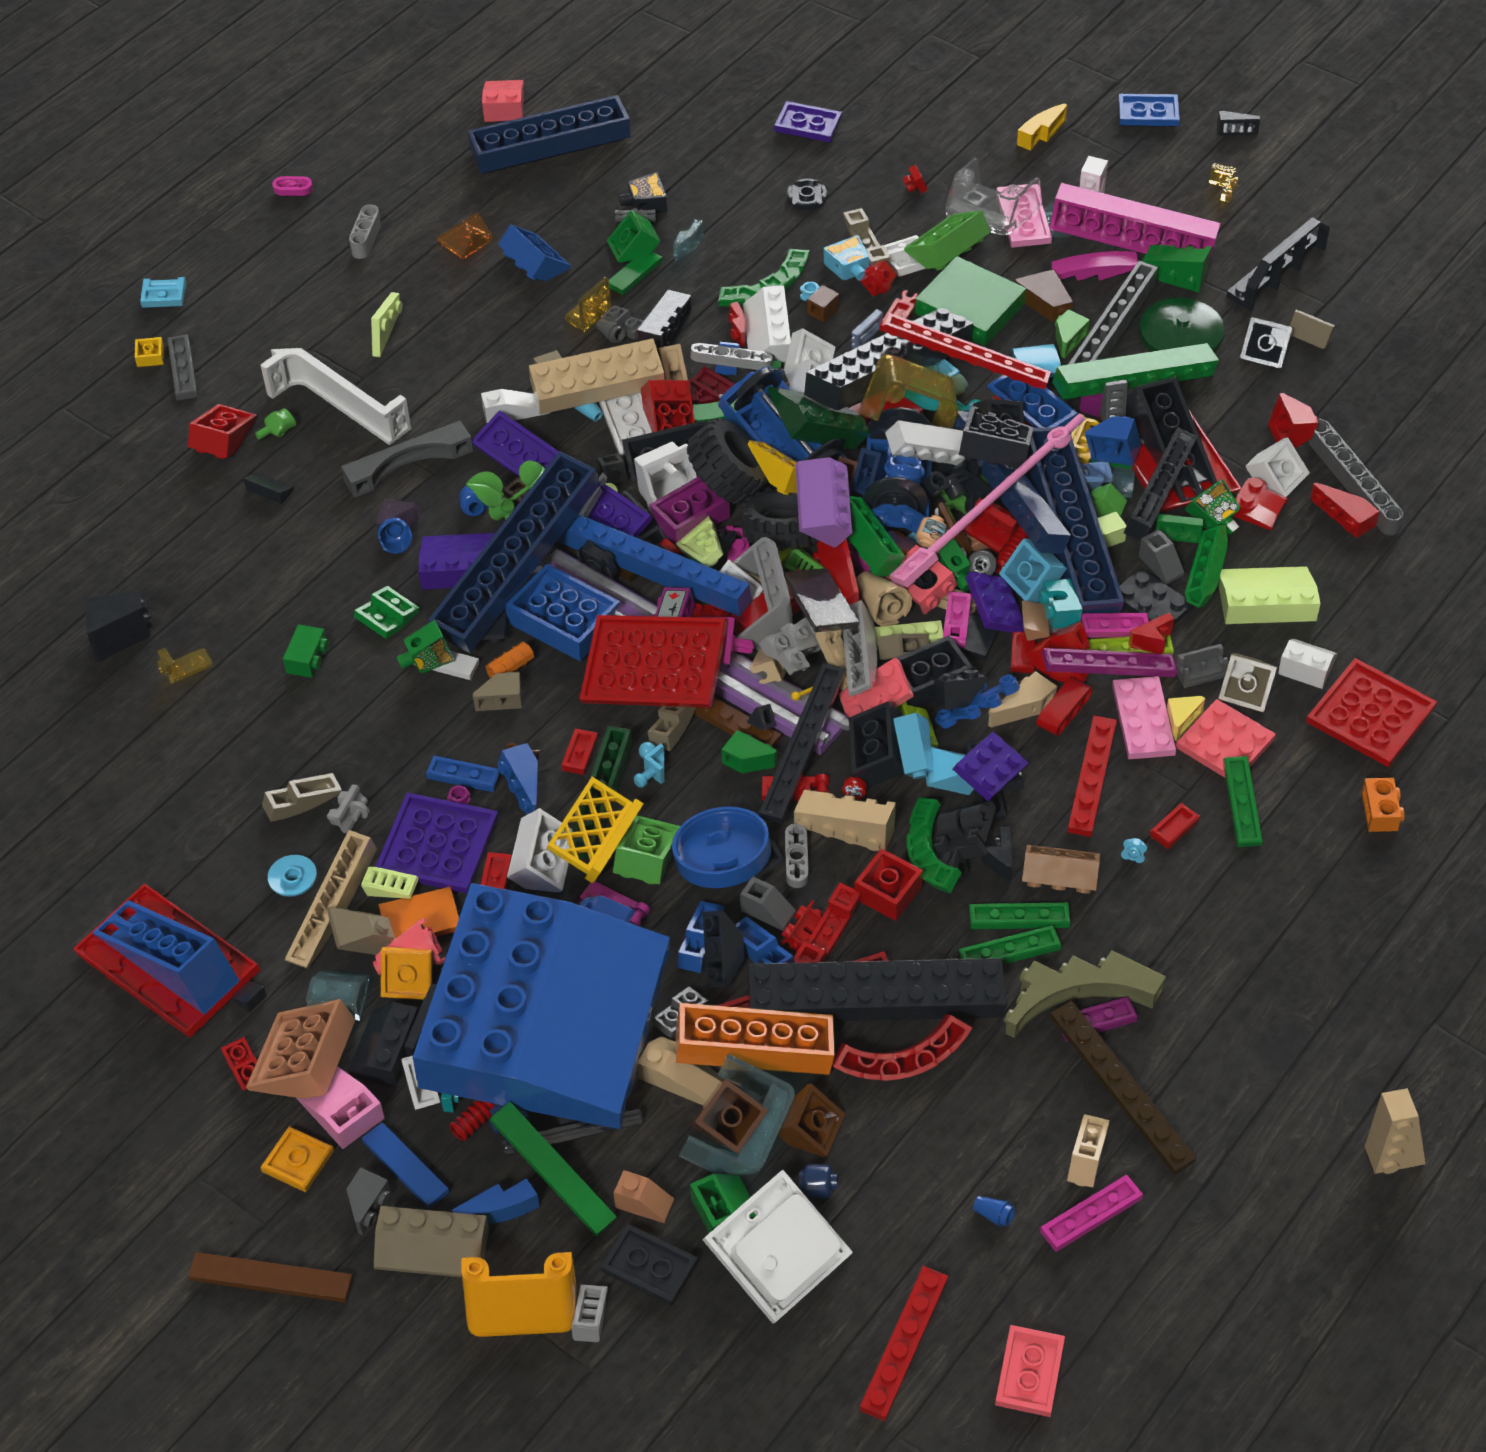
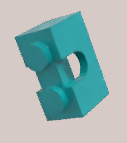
M1070 579L1043 581L1042 590L1039 591L1038 598L1040 604L1044 606L1045 617L1047 620L1049 619L1052 628H1064L1080 622L1083 609Z

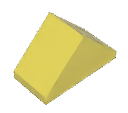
M1194 696L1168 699L1167 713L1174 741H1177L1203 713L1204 697Z

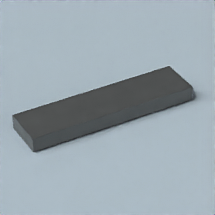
M188 334L167 338L176 400L198 397Z

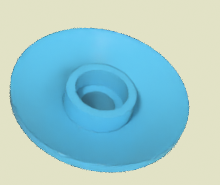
M288 855L278 859L268 872V882L271 889L279 895L289 897L301 895L308 891L314 885L317 878L314 863L309 858L301 855Z

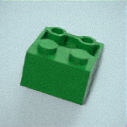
M714 1173L690 1184L691 1200L709 1233L751 1198L738 1175ZM752 1212L749 1218L753 1219L756 1214Z

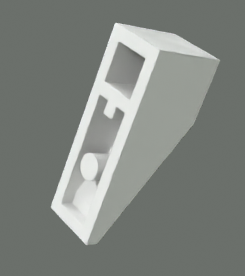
M505 389L481 393L483 411L487 423L499 410L514 421L545 415L539 413L534 394Z

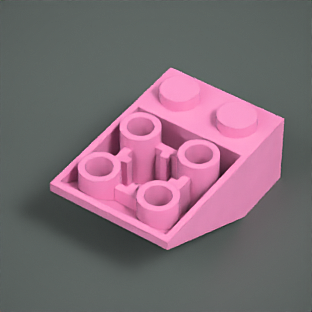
M339 1067L336 1068L326 1095L307 1099L297 1098L342 1149L384 1119L382 1106L378 1099L363 1084Z

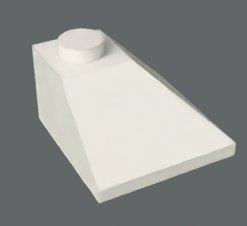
M1288 437L1258 453L1245 466L1252 478L1256 477L1264 480L1267 488L1285 497L1309 474L1308 469Z

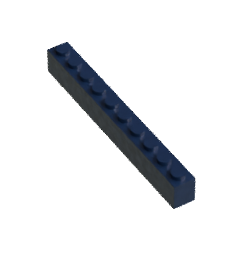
M956 410L953 419L950 421L949 429L964 431L969 412ZM975 459L979 466V471L993 490L1016 470L1009 468L1007 465H992L984 460ZM1024 474L999 498L1039 552L1063 554L1071 535Z

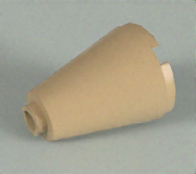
M869 571L862 572L857 576L856 582L859 596L875 623L880 626L896 625L899 623L898 619L902 615L906 617L912 606V596L905 587L883 577L876 576Z

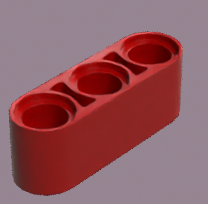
M1070 677L1041 711L1036 725L1059 736L1087 703L1091 696L1092 688Z

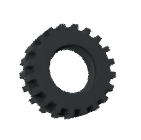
M766 488L765 492L761 493L758 491L754 494V497L748 496L746 501L742 502L743 537L747 538L748 543H756L759 539L767 537L776 543L778 551H784V548L796 550L797 546L805 548L809 546L810 542L814 544L818 542L817 539L799 531L797 493L785 495L779 493L777 489Z

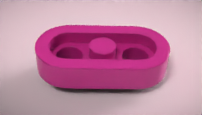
M281 176L274 179L272 183L275 194L281 196H306L313 190L311 179L304 176Z

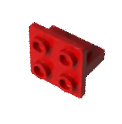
M981 498L975 503V506L982 501ZM993 502L963 529V532L995 552L1000 553L1021 526L1009 511Z

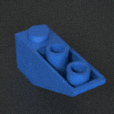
M528 743L502 750L498 761L500 773L504 774L510 791L515 793L519 807L522 811H525L526 815L535 811L538 768V761Z

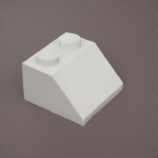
M1291 639L1281 657L1278 674L1323 689L1338 653L1297 639Z

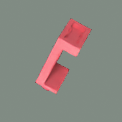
M915 545L909 552H907L901 564L905 562L912 554H914L920 547L918 545ZM938 561L929 569L938 578L937 583L932 588L921 589L915 584L905 587L911 594L912 600L920 605L925 615L931 609H934L957 586L953 572ZM885 576L887 580L892 581L891 577Z

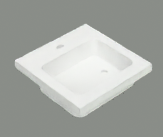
M784 1170L780 1171L702 1239L773 1324L853 1253ZM752 1212L755 1213L756 1216L753 1219H750L749 1215Z

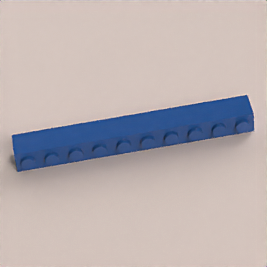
M579 514L576 515L557 540V542L579 550L589 540L602 551L607 550L615 557L613 562L616 566L669 588H690L693 598L741 617L752 602L749 583Z

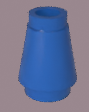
M978 1196L973 1206L974 1211L999 1227H1008L1015 1215V1207L1011 1206L1008 1201Z

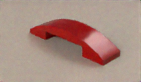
M842 883L838 884L828 901V908L807 942L803 941L795 954V963L824 962L857 907L862 895L860 891Z

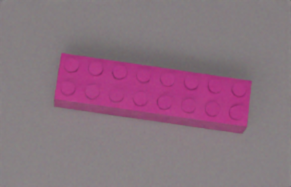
M1061 183L1055 198L1050 229L1145 254L1151 245H1175L1176 248L1194 246V249H1205L1206 246H1212L1211 261L1221 223Z

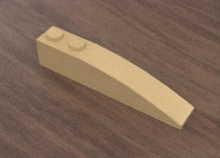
M348 830L285 958L287 962L308 969L332 935L333 931L327 908H348L377 850L370 837Z

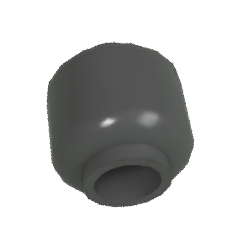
M978 550L968 558L971 564L969 572L986 575L994 574L997 567L996 559L989 551Z

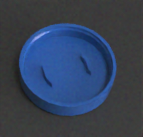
M718 807L700 812L684 822L675 833L672 850L677 870L687 881L706 888H725L743 883L757 875L770 858L771 842L766 823L756 813L739 807Z

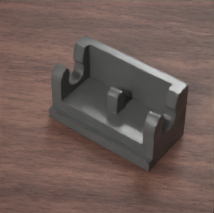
M1218 644L1178 655L1176 663L1177 676L1184 688L1225 678L1228 658L1223 659L1222 645Z

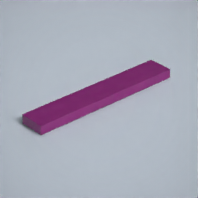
M1044 648L1042 651L1046 671L1175 677L1178 673L1172 654Z

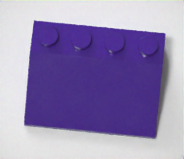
M495 533L423 536L419 553L421 589L453 588Z

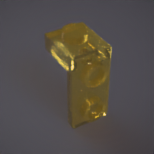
M1213 163L1209 183L1224 186L1220 207L1224 208L1226 202H1230L1232 198V188L1236 189L1239 177H1236L1237 168Z
M166 648L157 651L160 659L156 662L161 674H166L171 684L213 666L204 648L176 660H172Z

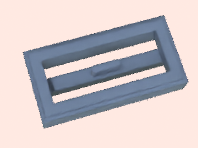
M876 309L851 332L853 336L851 338V342H853L851 348L855 349L858 346L864 345L879 331L880 323L883 320V312Z

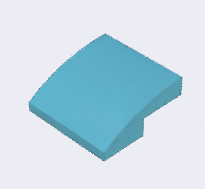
M1054 344L1012 349L1013 358L1050 371L1049 377H1054L1057 366H1061Z

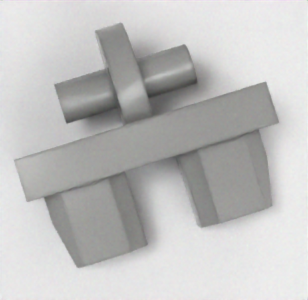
M352 785L349 791H341L338 796L339 808L331 809L327 815L331 824L339 826L343 833H347L348 830L351 831L358 818H366L370 813L369 808L366 806L368 800L360 793L358 785Z

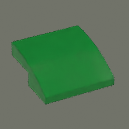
M386 586L371 594V602L355 609L354 618L387 639L410 622L419 612L420 607L389 586Z

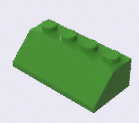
M983 211L950 215L907 245L904 251L926 269H944L948 262L952 261L956 256L960 257L961 253L971 250L972 245L982 242L984 240L983 237L990 233Z

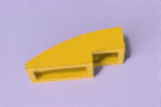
M1067 105L1054 106L1024 123L1018 129L1017 145L1031 151L1039 140L1048 142L1066 121Z

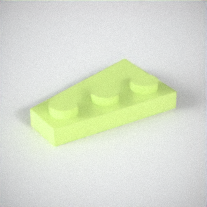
M391 292L371 318L372 356L381 357L397 317L402 311L399 293Z
M709 516L675 544L682 553L695 562L707 567L715 565L723 555L714 522Z

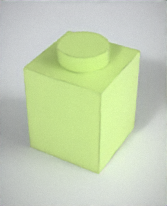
M1117 512L1098 518L1107 548L1125 542L1126 534L1123 532L1127 525Z

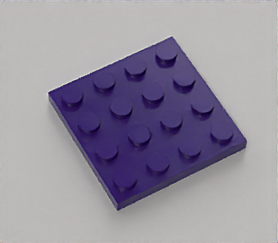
M407 792L376 867L415 875L418 877L417 883L439 888L451 887L453 891L468 894L470 885L473 883L497 822L498 811Z

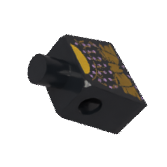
M657 172L630 180L628 182V193L618 194L620 206L632 204V207L638 210L655 209L656 213L667 212V197Z

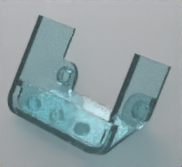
M728 1054L719 1070L718 1076L741 1086L740 1089L769 1111L738 1154L721 1148L716 1149L689 1135L679 1156L715 1174L753 1175L762 1169L794 1100L795 1092L789 1083Z

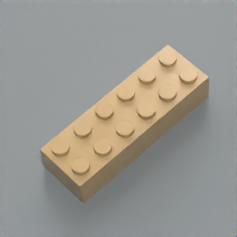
M654 339L529 365L530 382L540 414L640 393L641 388L649 380H664V370Z

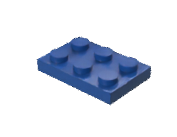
M1119 94L1120 125L1179 126L1178 94Z

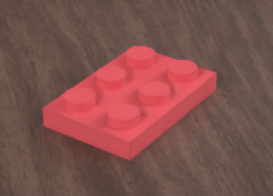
M896 657L876 669L872 688L852 697L849 695L848 688L838 694L848 720L849 717L887 701L898 707L914 697L902 665Z
M1010 1325L995 1405L1051 1417L1065 1336Z

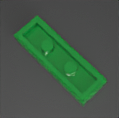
M651 252L649 256L633 259L607 281V287L624 295L662 263V256Z

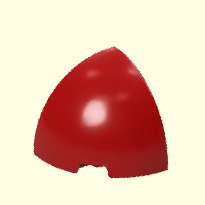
M1081 621L1054 632L1049 637L1038 642L1026 653L1028 659L1040 672L1056 681L1065 683L1070 677H1073L1080 682H1084L1088 676V673L1046 671L1042 657L1044 648L1089 649L1088 637Z

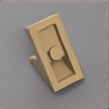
M676 344L658 348L664 370V380H688L681 345Z

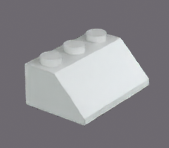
M540 808L521 818L507 878L525 889L561 892L563 890L569 862L546 848L562 822ZM567 839L556 840L555 844L560 848L570 849Z

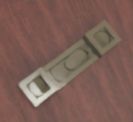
M860 208L843 213L850 236H859L869 255V264H876L882 260L889 261L891 257L884 245H880L869 227V219L863 209Z

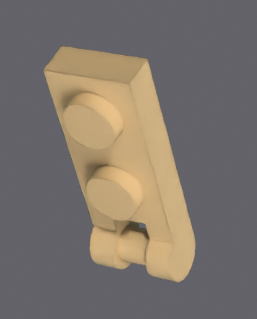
M832 625L828 628L819 629L816 631V639L827 663L845 669V676L839 688L840 691L848 688L841 628L838 625Z

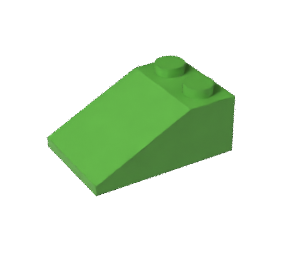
M636 815L616 847L613 873L619 874L624 878H635L643 880L648 884L660 885L673 855V838L680 826Z

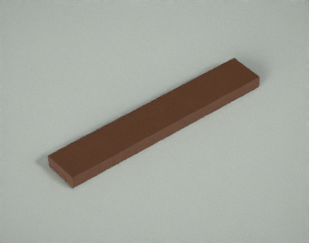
M195 1252L188 1275L190 1281L344 1303L347 1302L353 1280L352 1274L198 1252Z

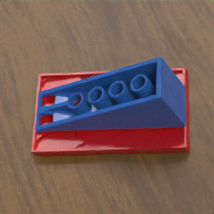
M145 883L73 948L76 954L85 962L103 973L106 978L137 998L143 1005L157 1013L163 1020L189 1038L261 970L257 963Z

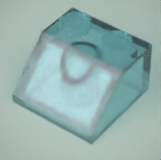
M319 971L311 978L306 997L307 1006L341 999L356 1020H360L370 977L364 974Z

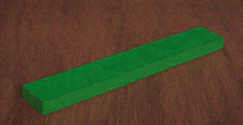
M511 1102L490 1118V1122L595 1236H598L616 1220L615 1214Z

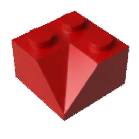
M881 848L855 881L854 889L862 893L859 902L897 921L922 888L923 870Z

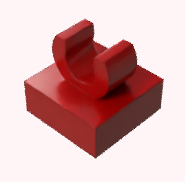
M917 166L910 167L911 175L903 178L908 191L912 192L917 187L920 193L927 191L928 189Z

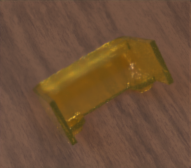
M885 354L880 357L861 405L860 414L878 421L885 401L899 402L904 397L906 389L940 401L931 424L936 427L953 428L958 415V405L954 382L951 377L891 354Z

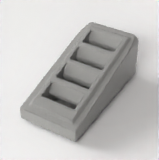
M581 1285L571 1326L573 1340L586 1342L600 1341L608 1294L607 1286ZM586 1297H594V1298H599V1300H590V1299H585V1298H586Z

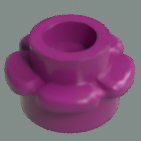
M454 786L450 789L447 796V801L468 805L471 800L470 792L463 786Z

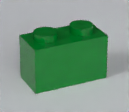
M298 624L283 657L287 674L313 678L315 671L320 668L323 652L327 651L329 645L324 629Z

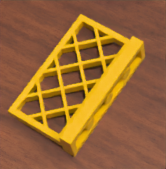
M591 777L546 848L586 873L585 879L594 883L643 803L637 799L631 802L594 777ZM591 786L599 790L602 797L592 798L589 790ZM616 801L624 806L621 811H612L610 802ZM604 803L607 812L597 813L594 804ZM589 805L591 814L581 815L578 806ZM609 818L612 827L602 829L599 819ZM593 820L596 829L586 831L583 821ZM578 822L580 831L570 833L567 823ZM598 835L601 844L591 846L588 836ZM583 837L585 847L575 848L572 838ZM567 839L570 849L560 848L555 844L556 840ZM577 853H588L590 859L588 865L579 860Z

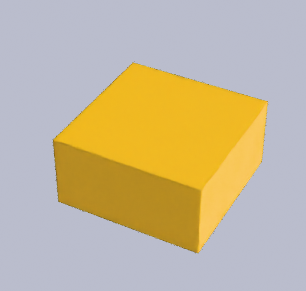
M162 337L135 339V361L137 367L163 365L164 345Z

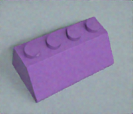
M830 457L798 461L795 466L799 531L836 548L852 534L847 466Z

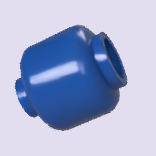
M468 486L461 489L459 503L466 515L477 517L486 512L488 506L479 500L473 490Z

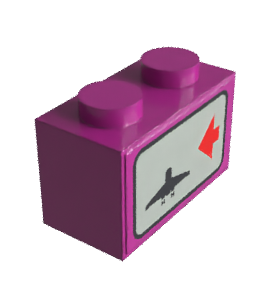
M664 587L662 596L658 598L656 614H653V616L691 617L695 606L691 589Z

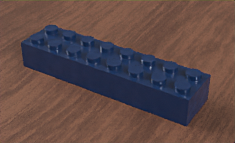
M618 95L468 131L470 150L480 173L631 137L629 117Z

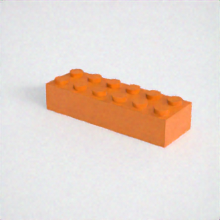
M680 1003L676 1020V1063L830 1074L834 1059L833 1015Z

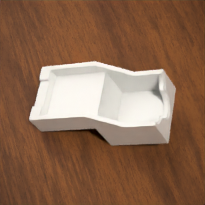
M803 328L792 333L784 367L790 384L789 389L804 392L806 372L833 359L835 346Z

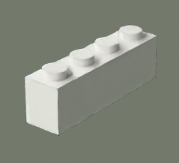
M898 420L885 432L892 455L916 457L920 460L958 465L965 459L964 456L959 455L963 435L961 430Z

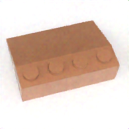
M337 999L279 1012L246 1088L249 1091L302 1099L326 1095L356 1020L342 1000Z

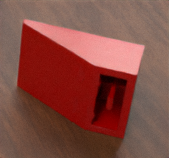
M649 380L641 388L643 410L652 432L695 423L689 380Z

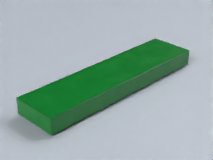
M1248 756L1223 758V767L1237 847L1261 846L1263 841Z
M1068 902L969 904L970 929L1043 928L1051 925L1054 928H1070Z
M1053 925L964 947L958 949V955L960 959L1002 958L1003 965L1061 950V943Z

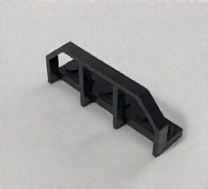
M1312 217L1262 258L1257 267L1227 291L1226 297L1249 311L1254 310L1257 294L1267 286L1275 290L1279 289L1281 274L1290 267L1300 271L1304 255L1315 246L1323 251L1326 249L1330 227ZM1319 226L1318 234L1316 237L1313 234H1311V232Z

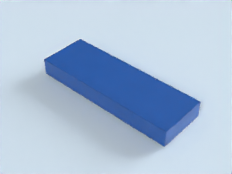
M433 756L426 772V777L431 780L494 793L501 773L497 768Z

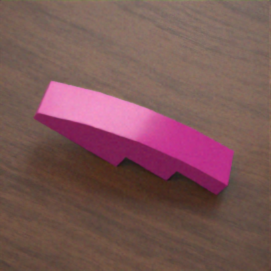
M1135 251L1096 252L1071 256L1052 261L1051 263L1052 270H1055L1060 280L1074 275L1077 281L1095 275L1098 276L1099 280L1132 271L1138 262V256Z

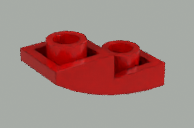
M738 302L730 304V313L728 314L732 325L730 335L733 341H737L742 348L745 347L746 343L745 318Z
M245 1037L222 1047L221 1051L242 1091L247 1090L246 1086L257 1063V1059L254 1057Z

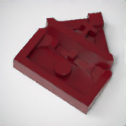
M704 366L694 378H690L692 402L702 404L718 402L721 396L734 383Z

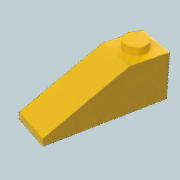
M749 441L748 446L769 483L777 487L779 493L785 495L797 493L795 466L797 462L765 442Z

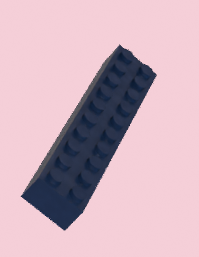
M1058 427L1033 429L1027 460L1048 442V433ZM1071 437L1067 446L1053 448L1029 470V475L1033 486L1071 535L1063 554H1054V556L1067 568L1061 579H1070L1082 606V614L1120 613L1124 599Z
M561 451L558 452L428 619L429 623L434 620L436 621L446 641L469 653L473 651L506 608V604L516 595L601 483L596 469Z

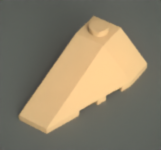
M663 1036L649 1042L638 1060L639 1079L701 1105H704L719 1082L724 1080L708 1065L676 1063V1042Z

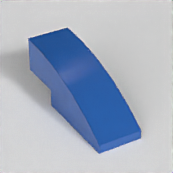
M700 901L686 929V938L678 952L677 968L697 973L702 972L706 963L702 912L724 911V906Z
M748 917L735 924L743 934L744 953L755 964L795 963L793 955L778 945L776 937Z
M527 1179L506 1191H503L500 1185L497 1184L454 1208L452 1213L484 1215L487 1217L488 1225L511 1220L539 1208L538 1195Z

